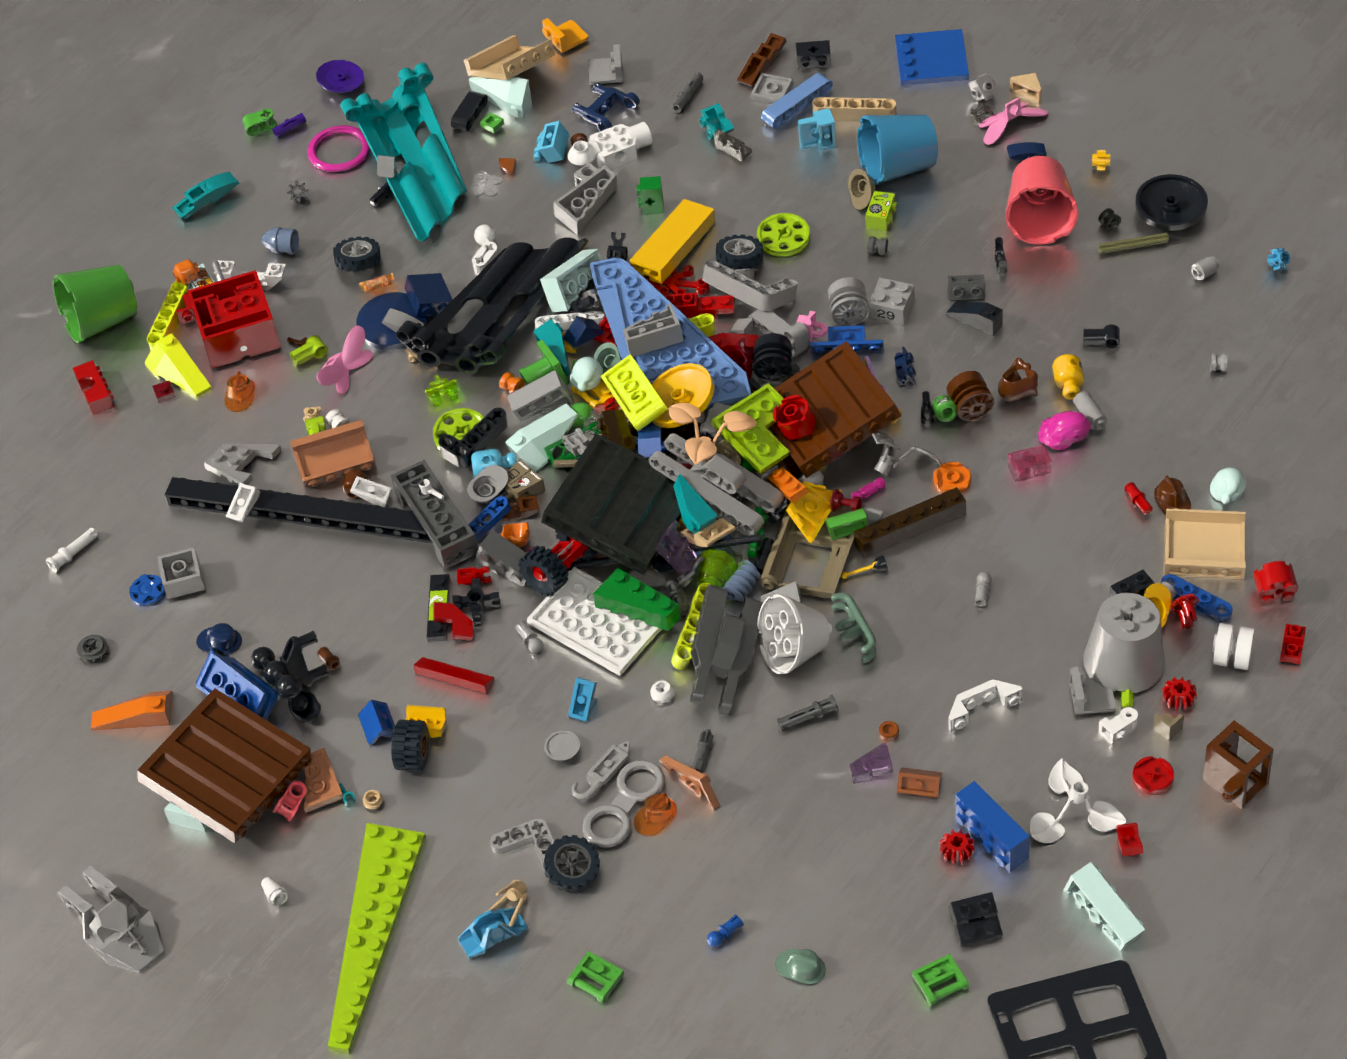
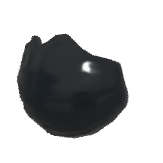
M301 690L299 696L288 700L290 713L299 721H311L318 717L321 711L320 703H318L316 696L310 691Z

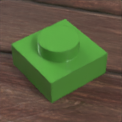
M491 112L480 122L482 128L492 133H495L505 124L503 118Z

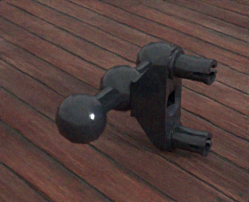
M313 630L300 637H290L282 656L279 657L280 661L275 660L274 652L264 646L255 649L251 655L253 667L259 671H264L265 680L272 685H277V692L284 699L290 700L299 696L302 684L311 687L315 681L329 676L325 664L310 671L307 669L302 648L318 642Z

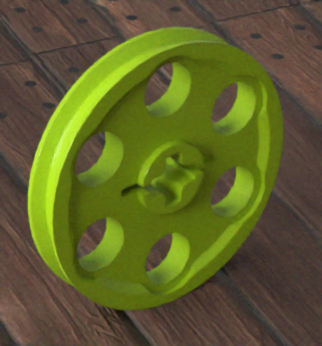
M778 213L767 217L759 224L757 239H759V242H762L763 251L770 255L778 257L792 256L801 252L808 245L810 229L807 222L800 216L791 213ZM781 220L787 221L785 224L778 223ZM797 225L802 226L801 229H795L794 227ZM765 228H771V229H772L771 231H768V232L764 231ZM797 238H802V239H804V240L801 241V242H796V241H795V239H797ZM768 240L773 241L771 244H765L764 242ZM781 246H788V247H789L788 249H785V250L780 249Z
M468 408L453 409L444 413L438 418L433 427V437L437 448L440 450V438H438L440 434H449L461 440L484 418L483 415ZM465 416L472 417L470 421L463 420ZM448 419L454 420L453 424L450 425L445 424V421Z

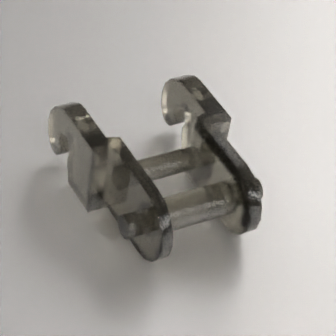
M982 103L979 104L978 108L970 109V114H973L979 124L982 123L981 118H979V115L985 112L990 116H994V112L990 107Z

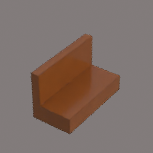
M901 768L898 774L897 793L938 797L942 772Z

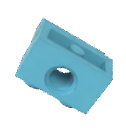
M830 108L814 111L813 117L798 120L801 150L818 146L819 151L836 147L835 121Z

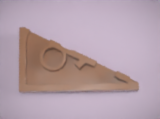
M666 755L659 760L670 772L676 770L682 775L679 777V780L699 798L705 796L713 810L720 806L707 774L700 773L695 768L688 767Z

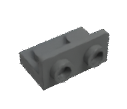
M984 274L948 276L949 300L985 299Z

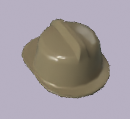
M855 169L848 178V187L853 206L856 209L862 210L868 206L875 190V181L863 169Z

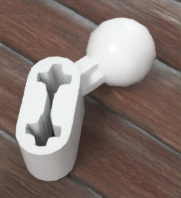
M482 224L477 227L474 233V239L481 245V248L472 258L476 276L499 254L497 245L494 243L496 232L490 225Z

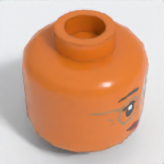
M186 259L175 264L172 273L178 284L187 285L198 279L200 269L196 262L192 263L191 260Z

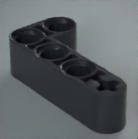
M502 408L492 409L461 440L449 434L441 436L439 439L441 456L459 468L469 466L472 463L471 455L476 451L485 450L507 428L508 423L505 410Z

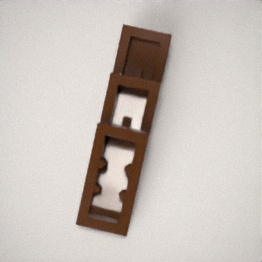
M771 33L765 44L761 43L757 52L751 54L737 78V82L752 87L758 81L761 73H765L787 42L786 38Z

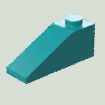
M549 319L535 329L533 333L538 342L541 340L545 342L560 362L564 373L569 376L570 369L562 335L563 329L559 323H554Z
M681 474L678 475L673 488L683 523L688 530L696 534L714 523L718 515Z

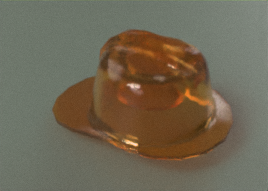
M240 371L227 381L224 399L225 406L233 412L247 409L252 404L255 383L247 376L242 375Z
M666 793L649 796L643 807L634 817L633 824L635 830L644 836L658 834L676 815L677 807L675 802L668 798Z

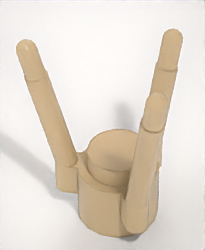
M514 879L509 885L496 893L497 896H500L506 892L489 909H497L507 899L513 902L519 900L509 923L510 927L514 925L524 901L528 898V895L525 894L528 890L525 883Z

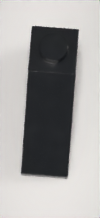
M955 301L946 312V315L992 336L1003 324V309L987 302Z

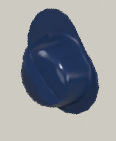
M219 623L203 630L196 640L198 648L206 652H210L211 648L215 647L227 653H232L239 649L242 643L240 633L226 623Z

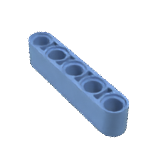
M816 73L767 107L761 114V120L774 129L779 128L812 105L815 98L823 97L829 93L833 87V82L821 73Z

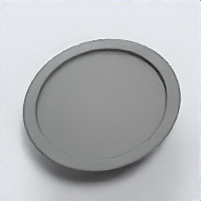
M567 730L552 733L544 743L546 754L550 758L559 761L572 758L580 748L578 736Z

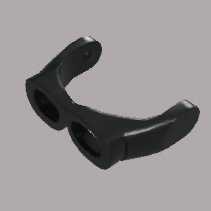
M997 237L995 239V262L997 272L1000 274L1007 271V260L1005 259L1003 239Z

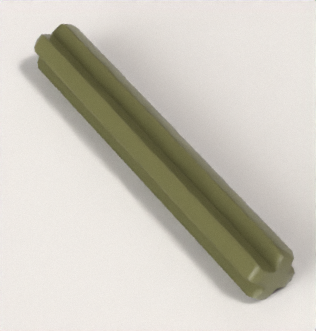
M1167 233L1101 243L1098 245L1099 254L1164 244L1169 242V236Z

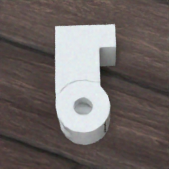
M1126 707L1111 720L1105 717L1099 722V733L1113 745L1136 728L1138 712L1134 708Z

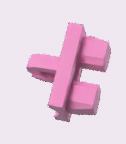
M810 311L808 316L799 315L797 323L801 322L806 326L809 333V346L810 342H813L814 337L822 338L827 334L826 324L816 322L815 311Z

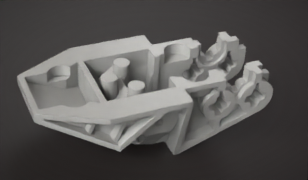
M92 866L82 872L84 879L93 890L99 891L105 902H108L98 912L92 904L90 905L67 885L57 892L68 909L72 908L78 919L83 923L84 940L109 965L141 973L165 954L159 926L153 919L151 911L141 907L132 897Z

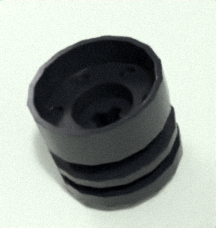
M768 333L758 337L753 346L754 374L759 379L768 382H778L786 379L792 371L791 341L786 336L777 333Z

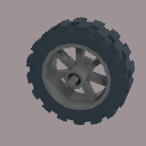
M568 835L562 836V839L554 840L553 844H550L547 849L543 864L545 876L559 890L579 892L583 888H588L595 881L600 866L599 853L594 849L595 846L591 842H587V839L584 837L578 838L577 835H572V837H568ZM568 851H573L576 853L574 855H570ZM564 853L567 860L558 858V856ZM581 854L585 859L578 860L577 856ZM557 863L565 864V866L559 870ZM587 863V868L585 871L578 866L580 864ZM567 870L570 872V876L565 875L563 872ZM577 870L580 875L573 876V872Z

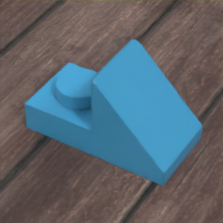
M581 677L576 678L568 713L569 717L588 721L598 701L597 698H594L597 682Z

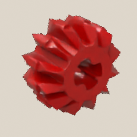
M1183 676L1180 680H1177L1175 677H1173L1172 681L1167 680L1162 689L1163 701L1167 703L1168 708L1175 707L1177 712L1179 708L1185 711L1187 706L1192 707L1194 705L1197 694L1196 686L1191 685V680L1184 681Z
M952 829L951 835L945 833L943 839L939 842L941 856H944L945 862L951 860L953 865L956 862L963 865L964 860L970 862L971 855L975 853L974 840L970 838L969 832L963 834L961 829L958 833H955Z

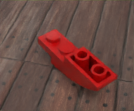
M697 292L663 295L687 318L708 313L713 315L714 319H717L718 314L734 313L735 297L731 295L698 297Z

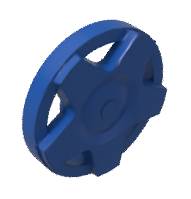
M144 574L132 583L129 593L135 604L151 606L163 598L165 590L162 579L159 576Z

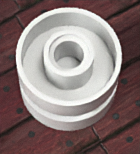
M1220 623L1218 634L1215 633L1213 641V665L1227 667L1230 657H1234V668L1248 671L1255 629L1241 626L1238 637H1235L1234 625Z

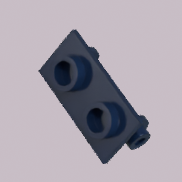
M903 346V352L896 353L894 357L897 381L901 385H905L908 381L915 385L914 377L916 376V371L912 365L914 358L912 353H908Z

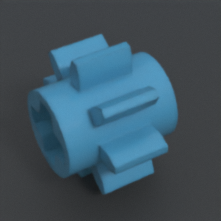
M1284 248L1272 249V254L1268 255L1269 266L1274 271L1287 269L1286 264L1290 263L1289 253L1284 251Z

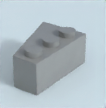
M555 370L507 395L512 412L520 421L541 416L544 411L551 409L554 411L564 404H570V407L575 404L570 389Z

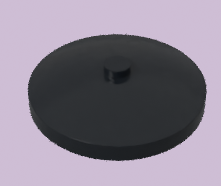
M1175 174L1160 175L1147 180L1140 186L1135 198L1136 211L1144 222L1155 228L1170 231L1186 229L1197 224L1205 216L1208 206L1206 191L1198 182L1186 176Z

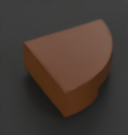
M499 158L500 168L507 174L514 175L516 158Z

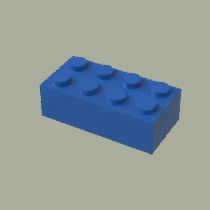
M975 781L955 794L956 821L968 829L973 839H978L987 853H991L1001 867H1005L1011 872L1029 859L1030 836Z

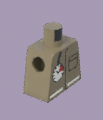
M519 460L507 471V485L498 494V497L503 496L507 500L512 498L517 502V497L537 496L545 491L543 478L523 461Z

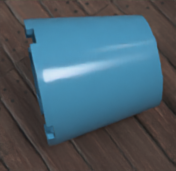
M865 115L860 118L861 127L857 128V147L862 168L866 169L867 174L874 179L875 185L931 168L936 164L938 157L937 136L933 123L927 115Z

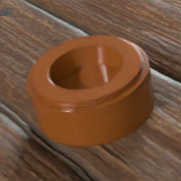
M893 721L883 722L879 726L880 738L886 742L896 740L899 737V726Z

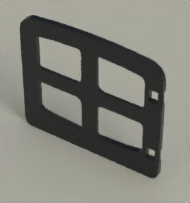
M1117 960L1006 989L988 996V1007L1008 1059H1028L1030 1056L1064 1047H1073L1079 1059H1097L1091 1045L1093 1040L1129 1030L1137 1031L1146 1053L1144 1059H1167L1130 965L1124 960ZM1113 987L1120 990L1129 1011L1128 1014L1091 1024H1086L1081 1020L1072 995ZM1055 1000L1065 1022V1030L1026 1041L1020 1040L1012 1015L1029 1007ZM1005 1014L1008 1022L1001 1023L998 1015Z

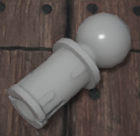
M987 572L979 573L976 578L974 604L979 607L986 606L988 592L991 589L992 577Z
M521 621L520 624L523 629L517 624L515 630L523 638L524 644H528L529 650L533 653L541 652L544 646L542 640L537 638V634L532 632L525 621Z

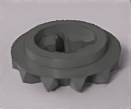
M89 635L83 638L77 646V653L80 659L83 658L86 662L89 660L94 662L97 658L102 659V655L107 654V641L100 635ZM94 646H96V650H92V652H90L89 649H93Z

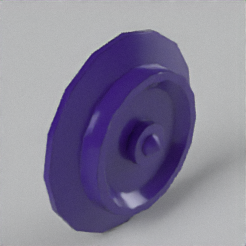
M332 60L318 68L316 79L320 86L328 91L347 93L356 90L362 85L364 74L362 69L353 62Z

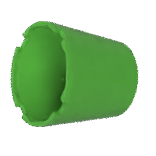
M121 265L54 275L53 291L60 316L64 315L67 324H65L66 330L76 343L83 342L137 314L134 286Z

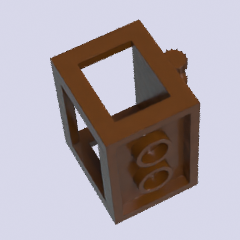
M1234 720L1207 745L1203 781L1222 794V800L1232 802L1240 809H1243L1269 784L1274 749ZM1239 736L1260 750L1248 763L1237 756ZM1262 763L1261 773H1260V772H1259L1258 770H1256L1255 768H1256L1259 764ZM1249 778L1253 782H1255V784L1247 791V784Z

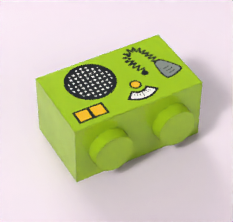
M874 191L865 215L866 228L887 231L888 225L892 224L893 212L897 210L898 202L895 201V194Z

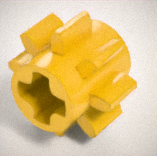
M1097 150V154H1092V167H1097V171H1105V167H1110V154H1106V150Z

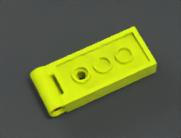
M631 354L601 375V378L638 432L668 410V407Z

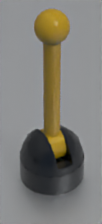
M882 555L875 558L870 566L851 572L844 571L841 577L842 579H847L848 576L870 569H875L878 572L887 571L888 567L885 557Z

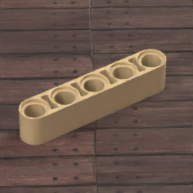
M818 97L812 102L813 112L830 108L834 121H859L865 115H897L896 102L893 99Z

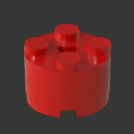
M792 395L781 400L782 404L779 407L776 405L773 410V419L787 440L799 439L813 434L817 419L806 399L799 395Z
M1274 561L1262 565L1263 569L1259 572L1258 569L1254 571L1253 578L1259 598L1263 601V604L1269 605L1279 599H1283V601L1294 599V594L1298 590V584L1292 564L1286 565L1285 561Z

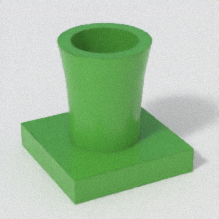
M543 340L537 342L536 344L543 358L518 370L525 384L528 385L555 370L565 384L568 385L569 381L560 362Z

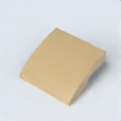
M721 518L715 520L714 523L696 534L685 528L680 531V537L696 546L708 547L733 532L735 526Z

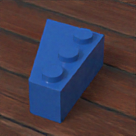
M653 422L638 432V454L644 458H650L656 451L667 453V448L663 441L662 427L655 425Z

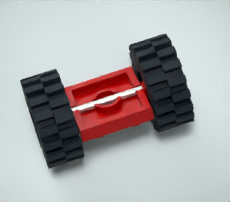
M555 530V533H557L556 539L560 540L558 544L552 549L548 548L547 550L545 546L539 547L538 545L533 547L519 560V572L523 574L522 579L527 581L526 584L533 587V591H538L540 595L553 596L567 583V576L569 574L565 570L569 569L575 560H591L598 552Z

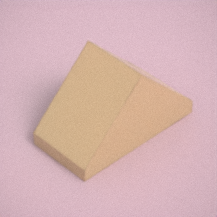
M1036 73L1010 78V92L1036 103L1041 102V87Z

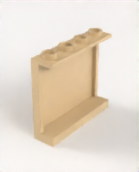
M512 35L465 59L464 62L468 76L508 80L555 56V51L551 39L535 47L519 45L517 36Z
M1166 509L1164 576L1173 574L1178 577L1244 580L1246 570V512Z

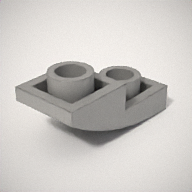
M391 308L382 321L384 325L395 332L407 320L421 323L422 326L424 325V323L416 318Z

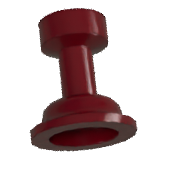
M835 489L830 500L831 511L835 512L837 509L842 508V506H849L852 511L861 509L862 497L854 496L853 499L844 498L839 489Z

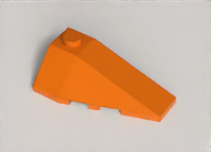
M151 692L94 711L92 713L91 730L170 725L173 692Z

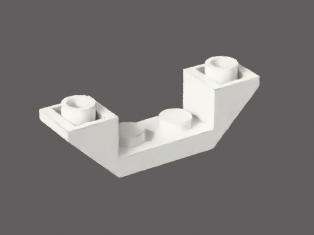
M218 260L224 279L249 272L237 271L235 261ZM268 263L266 272H257L263 290H270L282 280L286 264Z
M992 679L958 694L949 715L950 732L962 729L969 724V712L967 710H971L983 702H989L995 697L999 699L1004 708L1017 705L1022 701V687Z

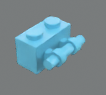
M560 121L545 124L544 130L537 137V147H535L533 152L535 161H540L541 157H544L548 163L563 160L569 133Z

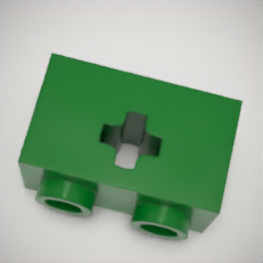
M661 176L640 178V185H636L637 196L640 195L638 197V206L642 208L643 215L664 214Z

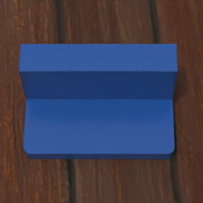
M370 700L360 711L358 717L368 744L373 745L380 736L392 738L395 724L387 703Z

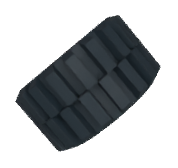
M400 719L394 728L392 736L391 757L393 766L396 770L421 772L426 764L429 751L427 724L425 721Z

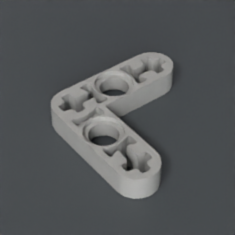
M537 818L494 834L490 839V845L494 853L504 854L533 842L544 864L548 848H541L540 844L547 841L552 845L554 839L545 820ZM536 827H539L541 829V836H539L537 829H535ZM517 833L524 834V837L520 840L513 838ZM500 841L503 845L499 846L497 842ZM557 863V867L560 869L562 864Z

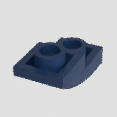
M1024 142L1007 146L1009 159L1014 161H1023L1028 157L1047 155L1044 143Z

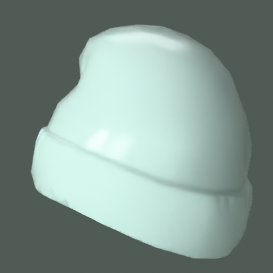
M583 357L577 360L570 372L571 384L580 392L597 387L601 382V375H603L600 363L592 357Z
M1233 467L1218 471L1210 484L1211 495L1225 505L1238 500L1242 496L1246 484L1242 473Z

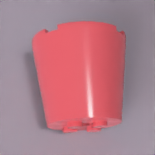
M1034 156L1023 160L1017 165L1012 176L1006 208L1008 228L1011 229L1014 236L1018 239L1036 245L1054 243L1056 239L1062 236L1066 237L1077 223L1078 207L1063 166L1057 160L1047 156Z

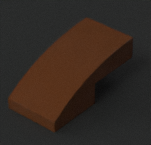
M536 495L517 497V502L510 503L511 509L501 519V523L521 520L538 513L539 506Z

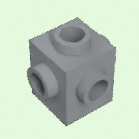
M989 72L968 82L971 93L977 101L982 99L987 101L994 97L993 93L998 91L996 83L991 78Z

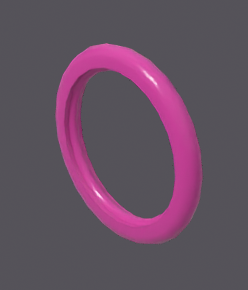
M338 125L319 132L311 140L307 154L310 162L320 170L344 172L360 165L369 155L370 147L361 129L354 126ZM335 134H352L362 141L361 153L346 163L328 164L320 161L316 156L318 144L325 138Z

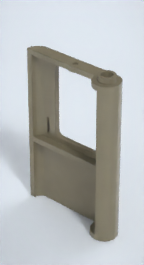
M842 506V508L837 509L835 512L830 511L827 518L851 512V507ZM785 510L761 574L760 584L767 590H776L790 584L782 581L797 544L831 548L832 551L819 586L815 588L799 585V590L802 595L831 598L835 594L854 540V534L831 540L824 522L814 541L809 543Z

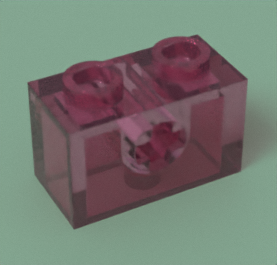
M1045 445L1008 453V467L1015 482L1045 476L1052 471V460Z

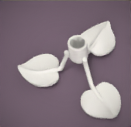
M1062 758L1052 768L1048 782L1054 792L1059 794L1067 792L1068 801L1056 820L1049 813L1040 812L1034 815L1030 821L1029 830L1030 836L1042 843H1053L1060 840L1065 832V828L1058 822H1060L1071 803L1080 804L1084 801L1087 811L1090 812L1088 822L1098 831L1109 832L1115 830L1117 825L1125 824L1126 819L1114 806L1104 801L1094 802L1091 808L1089 803L1090 797L1087 796L1088 785L1083 782L1080 773Z

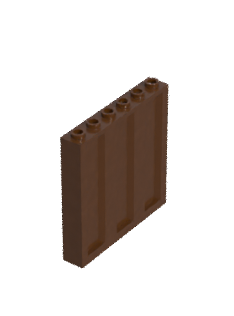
M845 341L774 388L783 398L799 395L808 401L817 419L813 434L799 439L787 440L776 423L771 425L770 429L777 439L790 451V457L804 477L808 478L872 436V433L878 432L902 415L849 343Z
M214 688L137 770L138 781L233 843H236L239 838H243L247 834L248 828L252 824H256L259 821L261 814L272 806L275 798L285 792L286 786L291 781L296 780L302 768H306L310 764L312 759L311 748Z

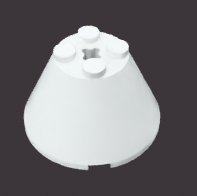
M783 594L769 596L763 602L757 622L759 633H761L762 645H759L762 657L767 666L777 674L790 673L820 651L825 650L829 641V634L833 630L832 624L827 621L821 611Z

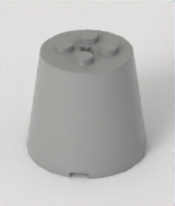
M1120 593L1109 597L1101 604L1083 655L1084 668L1090 678L1098 684L1113 690L1114 693L1115 690L1125 691L1127 689L1134 693L1142 692L1152 687L1160 679L1165 664L1160 614L1152 601L1138 594Z

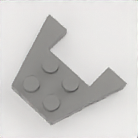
M224 443L204 462L205 469L220 477H227L229 482L238 483V487L240 483L248 485L252 481V474L242 472L241 470L255 456L274 459L281 452V445Z

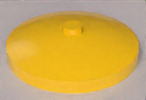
M692 363L670 368L652 383L667 407L677 403H688L696 406L701 413L709 405L715 389L714 380L710 373L703 366ZM669 409L652 421L655 425L663 428H674L684 425L675 422L670 417Z

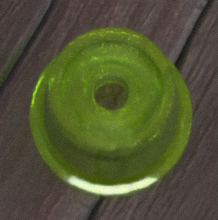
M709 549L703 551L700 557H704L705 560L701 561L697 585L709 583L722 588L737 570V562L730 554L721 550Z

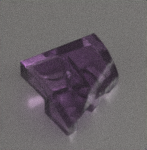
M675 520L662 535L655 550L680 575H683L693 568L697 556L689 546L686 536H680L676 528L679 526V523Z
M882 743L849 764L853 784L873 781V776L893 773L887 743Z

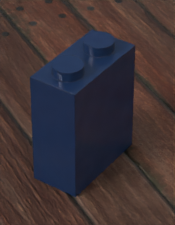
M441 273L407 275L404 289L416 317L437 316L453 300Z

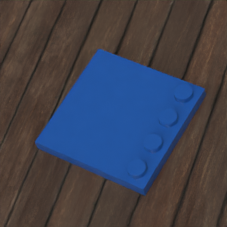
M962 29L895 35L901 86L969 80Z

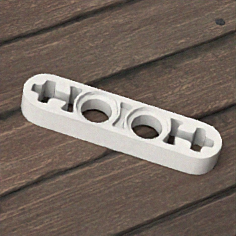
M601 311L540 316L535 319V329L551 319L554 323H559L563 330H568L576 316L592 319L599 324L605 318V315Z

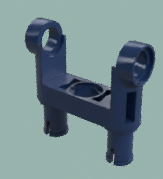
M596 83L592 91L600 95V97L588 108L575 103L572 107V112L582 116L586 122L597 126L601 132L613 127L612 123L607 120L608 118L603 116L613 105L618 103L629 109H634L640 104V99L632 92L626 94L613 87L607 88Z

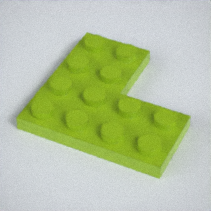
M769 383L711 420V425L717 431L725 422L724 415L731 411L743 412L756 421L757 425L743 432L730 431L726 426L721 435L759 474H762L788 457L790 452L767 429L776 423L773 419V410L776 405L779 407L782 404L781 400L784 399Z

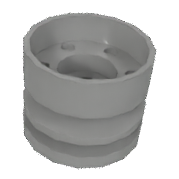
M847 277L836 280L828 288V299L834 322L839 325L851 326L859 324L869 315V305L866 298L865 285L857 278Z

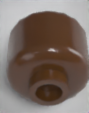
M360 470L348 472L345 476L342 489L350 498L359 497L350 492L356 476L369 480L366 474Z

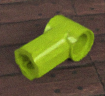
M313 335L306 340L305 345L293 350L289 354L293 363L299 366L313 357L317 359L323 358L328 352V347L319 336Z
M324 416L305 419L308 435L326 430Z

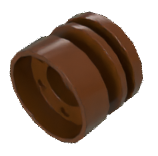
M966 371L960 373L946 387L947 395L954 400V404L957 406L956 412L958 416L965 421L982 418L994 406V397L979 372Z

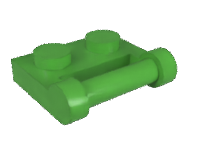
M588 951L569 976L567 984L572 987L577 986L595 996L597 1001L604 1004L612 990L623 977L624 971ZM581 975L587 976L604 987L602 990L580 979Z
M951 954L912 972V977L930 1006L937 1004L938 1000L962 989L964 991L969 988L968 981ZM956 978L957 982L932 993V988Z

